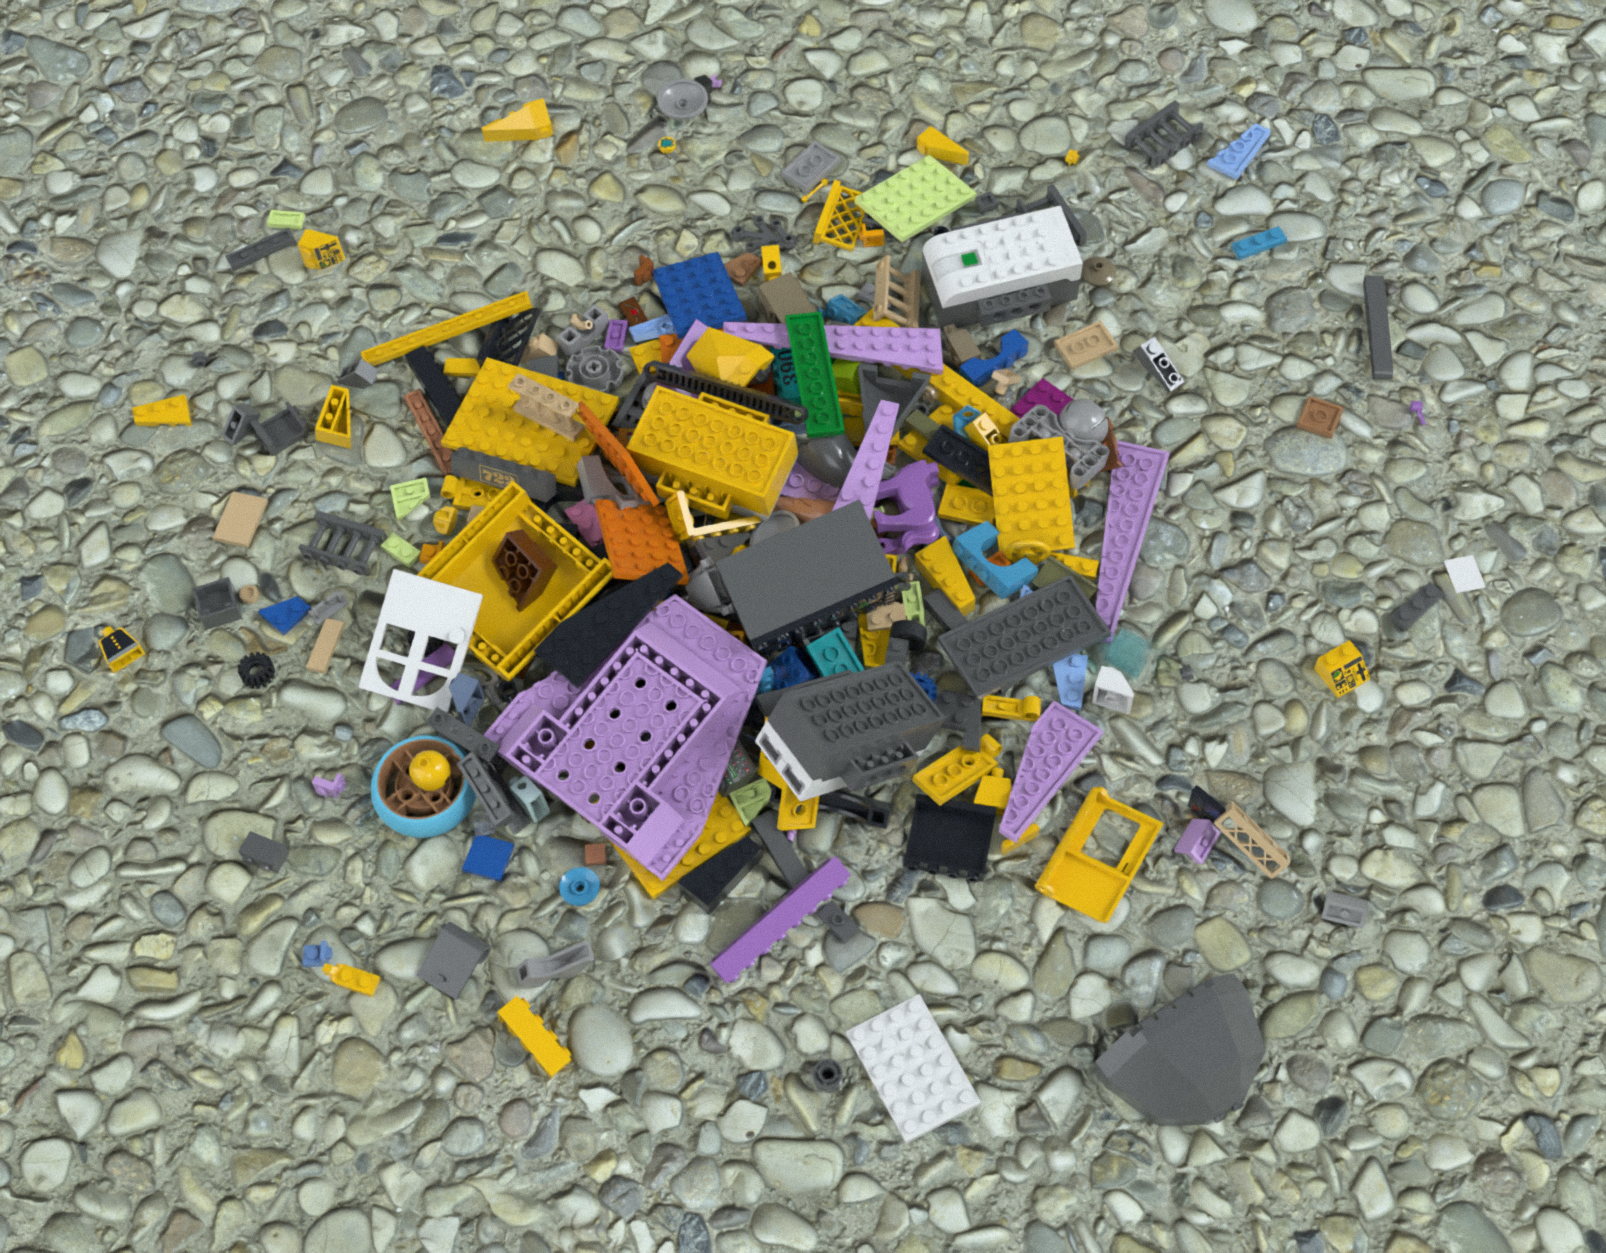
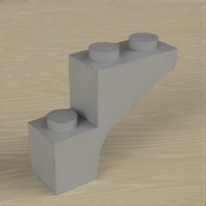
M590 941L580 942L547 957L525 959L516 967L520 987H542L551 978L575 977L594 961Z

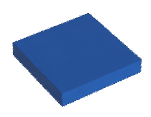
M476 833L462 870L466 873L501 882L515 846L513 843Z

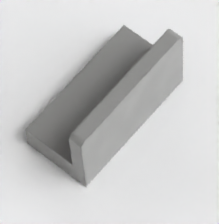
M1326 891L1321 918L1363 929L1368 911V901Z

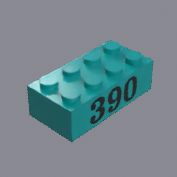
M772 346L769 350L775 356L771 362V367L774 370L773 375L774 381L777 384V395L779 398H786V400H792L794 403L801 404L791 350L782 347V350L775 349Z

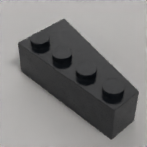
M745 836L677 881L679 891L710 915L763 858L762 847L748 836Z

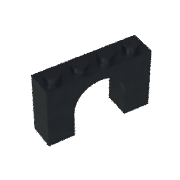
M580 479L576 487L556 482V494L548 502L535 499V505L547 514L549 509L556 503L562 501H582L585 497ZM558 523L579 541L578 524Z

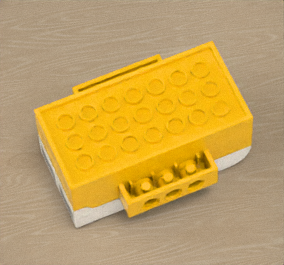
M658 385L626 447V450L646 481L656 485L660 497L669 499L676 492L684 491L689 501L688 507L724 520L728 519L731 512L744 517L758 516L761 522L769 520L798 457L795 433L771 425L770 415L701 392L699 398L696 399Z

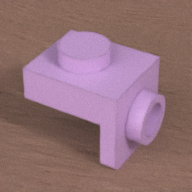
M338 773L333 782L315 776L312 784L319 795H329L338 798L339 794L345 789L346 781L343 775Z

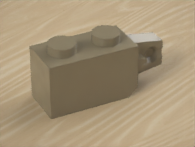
M953 323L943 327L946 337L944 346L947 353H951L955 366L960 368L961 365L973 357L981 360V352L966 329L958 330Z

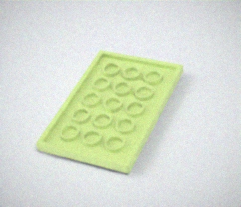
M928 155L855 197V203L897 239L904 242L974 200L977 193L931 155Z

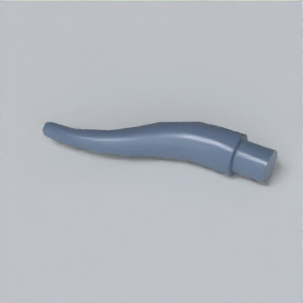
M935 512V521L939 528L938 538L940 539L946 535L951 545L954 540L942 529L938 515Z

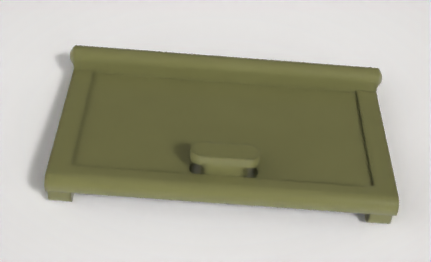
M1049 556V560L1031 582L1040 589L1071 574L1088 600L1098 589L1096 584L1053 556Z

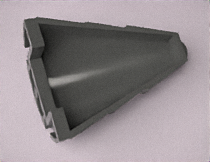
M860 363L858 373L861 386L860 394L863 406L862 417L865 435L880 401L885 400L899 404L892 439L928 388L931 375L913 372L912 382L878 377V366Z

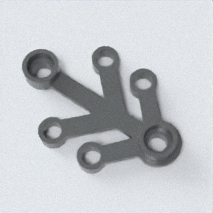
M762 216L754 218V225L762 233L744 230L739 225L735 226L731 231L732 239L737 242L743 241L745 237L759 240L757 242H746L745 248L748 253L755 252L761 246H771L769 244L771 242H776L774 245H779V249L784 248L785 250H792L797 245V237L793 234H787L781 227V220L779 219L771 221V228L776 230L780 236L773 235L765 225L764 217Z

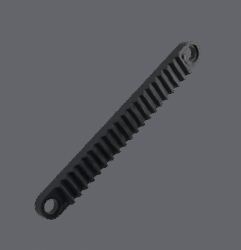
M654 360L646 363L643 367L644 376L651 381L697 395L704 392L770 415L771 418L800 425L806 422L809 417L807 408L801 404L794 403L792 400H786V398H779V396L774 397L773 394H766V392L761 393L759 390H753V388L748 389L746 386L741 387L740 384L735 385L733 382L728 383L720 378L715 379L713 376L708 377V375L695 373V371H689V369H683V367H676V365H670V363ZM650 366L655 367L656 375L650 372ZM795 410L801 412L802 419L796 418Z

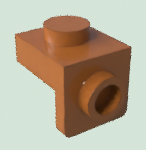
M643 255L638 257L640 267L634 271L635 283L640 287L651 279L652 271L654 270L653 261Z

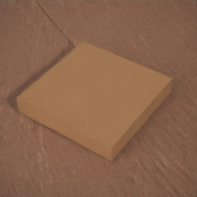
M1309 396L1296 427L1332 439L1344 407Z

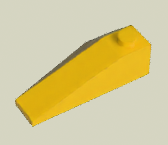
M544 98L522 105L523 108L517 112H514V110L509 112V116L506 118L497 119L482 127L484 141L539 140L553 136L552 125Z

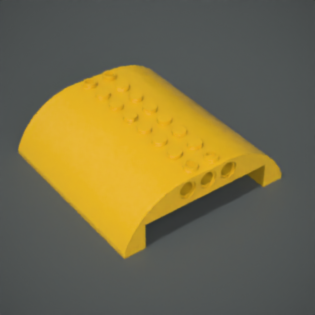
M512 481L417 576L483 595L467 650L499 677L506 681H511L536 655L534 649L560 622L578 613L613 578V573L609 560L606 558L603 560L599 559L532 503L526 491ZM523 529L558 566L543 594L522 612H518L514 597H510L508 593L509 588L505 580H501L491 561L505 534Z

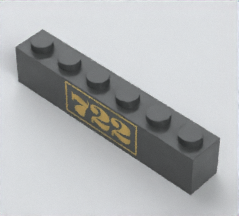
M460 447L451 454V468L454 475L504 489L514 481L526 491L528 497L548 502L556 494L555 474L538 470L531 466L521 465L514 461L501 459L497 456L484 454L483 452H477L467 447Z

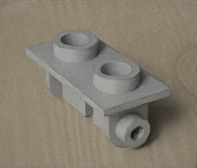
M335 590L324 601L315 607H311V610L307 613L319 625L326 618L331 617L347 606L349 602L343 597L344 595L340 590Z

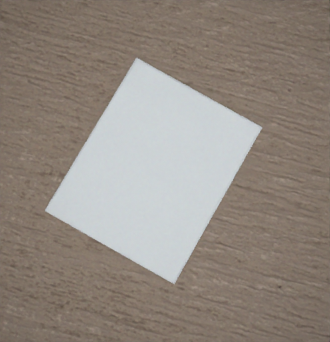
M1473 555L1444 561L1456 593L1486 587Z

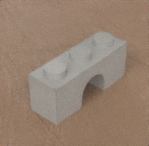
M596 304L582 315L583 321L590 320L593 326L591 329L580 331L569 326L557 336L560 350L570 358L573 354L577 355L580 353L582 348L588 346L609 327L608 314Z

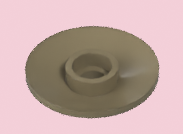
M1092 257L1083 263L1081 276L1088 284L1104 286L1114 280L1116 267L1107 258Z

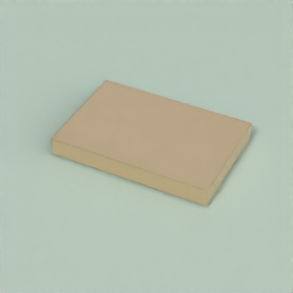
M1098 321L1054 341V346L1071 370L1119 349L1118 344L1102 321Z
M232 492L212 537L213 540L249 548L268 504L267 498Z

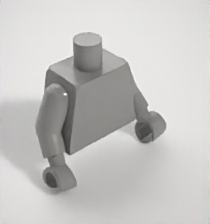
M709 556L701 560L700 565L690 575V582L688 585H685L687 593L682 595V599L688 604L692 603L696 610L702 609L705 613H721L725 616L734 612L732 603L727 606L723 604L730 601L716 567L709 569V566L714 565L713 560Z

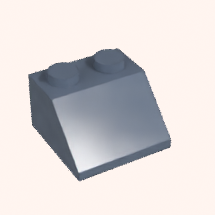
M458 672L456 678L451 680L449 689L462 723L470 727L485 700V695L479 680Z

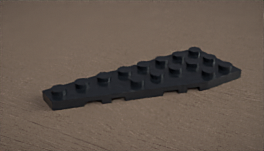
M665 563L560 622L534 649V653L578 689L679 582L683 574L670 563Z

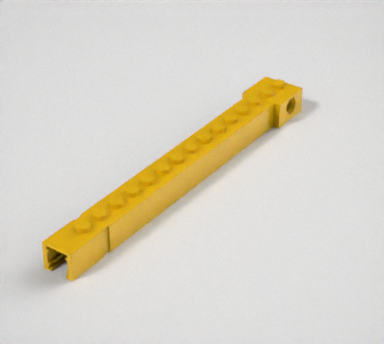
M873 308L853 325L900 327L885 316L877 322L873 321ZM891 364L894 369L911 381L913 372L930 374L929 384L938 391V401L942 404L947 402L958 411L970 405L980 411L981 415L986 412L1008 443L1011 427L1020 418L945 364H943L942 375L921 372L918 368L909 367V369H902V366ZM968 411L964 415L969 417L973 415V412ZM1067 469V477H1069L1070 470ZM1069 486V495L1073 499L1078 495L1077 489Z

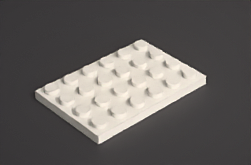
M920 994L846 1031L848 1040L905 1144L981 1105L980 1099Z

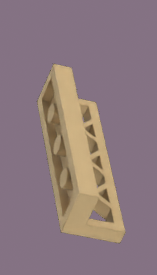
M1233 801L1226 805V812L1214 821V824L1271 879L1290 864V856ZM1227 817H1230L1235 822V828H1226L1222 822ZM1237 832L1247 833L1249 835V842L1239 841L1237 839ZM1251 846L1261 847L1264 850V856L1254 855L1251 852ZM1266 860L1276 861L1279 866L1271 871L1266 867Z

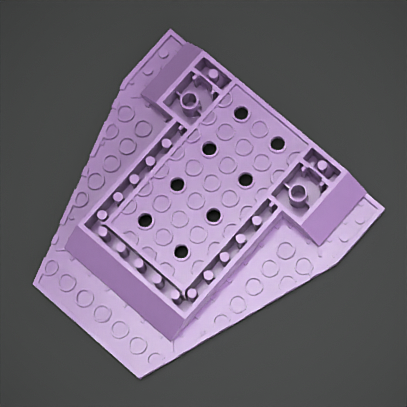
M676 594L649 612L578 689L558 672L554 671L546 679L533 684V687L527 691L524 690L519 693L484 734L485 737L500 745L496 752L500 757L539 787L544 786L595 825L604 837L662 881L667 878L703 832L767 664L766 659ZM638 680L646 681L643 688L635 686ZM670 702L677 704L673 711L666 710V706ZM613 710L621 712L620 716L616 719L610 717V713ZM644 733L651 734V739L647 742L641 741V735ZM592 740L595 742V746L592 749H585L584 745L587 741ZM618 764H625L626 768L623 772L618 773L615 771V767ZM563 771L569 772V777L566 780L559 779V774ZM592 795L600 796V800L596 804L589 802Z

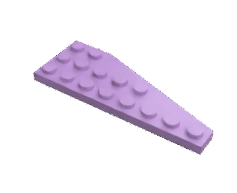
M1053 701L1032 726L999 833L1016 843L1101 738L1104 731L1058 702Z

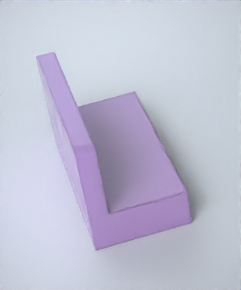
M1192 819L1174 850L1176 853L1188 854L1196 864H1203L1221 832L1210 820Z

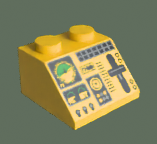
M306 229L297 244L305 266L310 269L323 270L345 260L337 236Z
M1350 640L1320 656L1314 667V670L1337 698L1370 680L1363 657Z

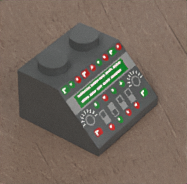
M739 739L718 790L722 798L746 786L757 770Z

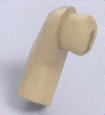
M572 314L570 319L572 326L580 331L592 328L593 324L590 320L582 322L580 321V315Z
M907 557L900 558L899 572H907L909 564ZM908 573L910 578L902 582H913L914 574Z

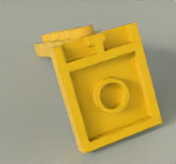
M684 491L676 492L665 501L671 526L676 533L679 544L689 540L696 542L697 539H703L708 536H722V533H728V535L736 534L741 529L751 531L756 529L755 526L761 523L760 517L752 516L694 528V519L692 514L689 513V501Z

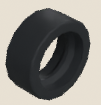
M898 620L891 626L889 639L894 637L909 640V651L920 650L925 646L927 629L915 621Z

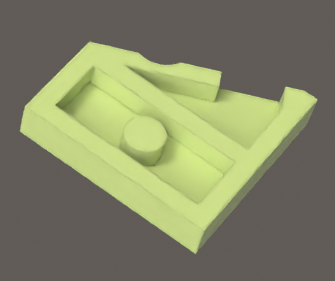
M427 478L390 486L397 520L404 518L431 497Z
M765 778L729 793V797L745 827L751 824V820L755 819L770 801L772 790Z

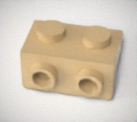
M894 602L887 606H877L876 611L867 614L869 632L889 630L894 622L906 620L904 603L900 604L899 602Z

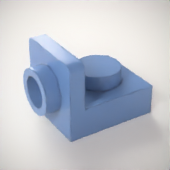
M326 940L321 941V945H304L302 964L304 968L323 967L325 963L329 964V959H332L333 956L332 947L328 945Z

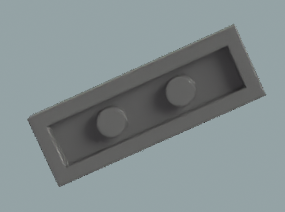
M1429 582L1392 614L1390 620L1405 632L1444 597V593Z

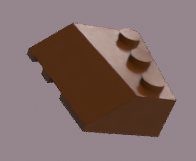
M523 529L507 532L491 560L501 580H505L509 588L508 593L510 597H514L518 612H522L543 594L558 568Z

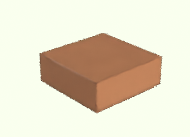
M605 843L585 845L586 866L607 864Z

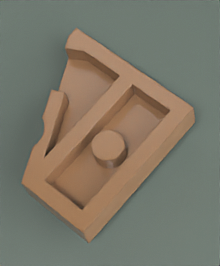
M747 252L725 263L724 266L730 280L744 287L763 264V261Z

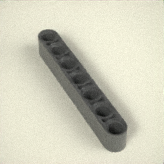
M1365 275L1363 290L1372 379L1392 380L1393 360L1384 276Z
M936 588L922 597L925 608L946 632L968 623V620L940 588ZM1017 682L1009 686H1006L996 692L1002 694L1014 685H1016Z

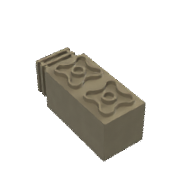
M791 272L759 285V293L757 295L760 303L758 306L768 323L786 324L785 315L817 312L814 304L808 301V295L801 287L798 278H794Z

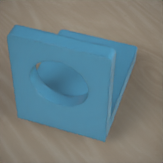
M970 405L965 406L952 416L954 431L970 441V437L964 430V427L981 415V412ZM968 411L973 412V415L969 417L963 414Z

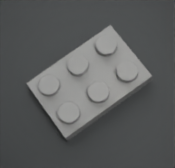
M814 141L781 173L784 178L808 193L841 162V157Z

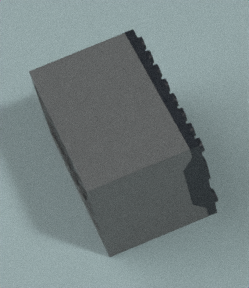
M860 499L716 561L719 576L749 645L753 651L764 659L770 657L774 651H785L789 647L788 645L792 643L798 645L806 637L822 634L828 627L835 629L841 626V622L845 620L850 622L859 618L861 613L866 612V614L876 611L877 606L882 604L884 606L890 605L897 598L898 582Z

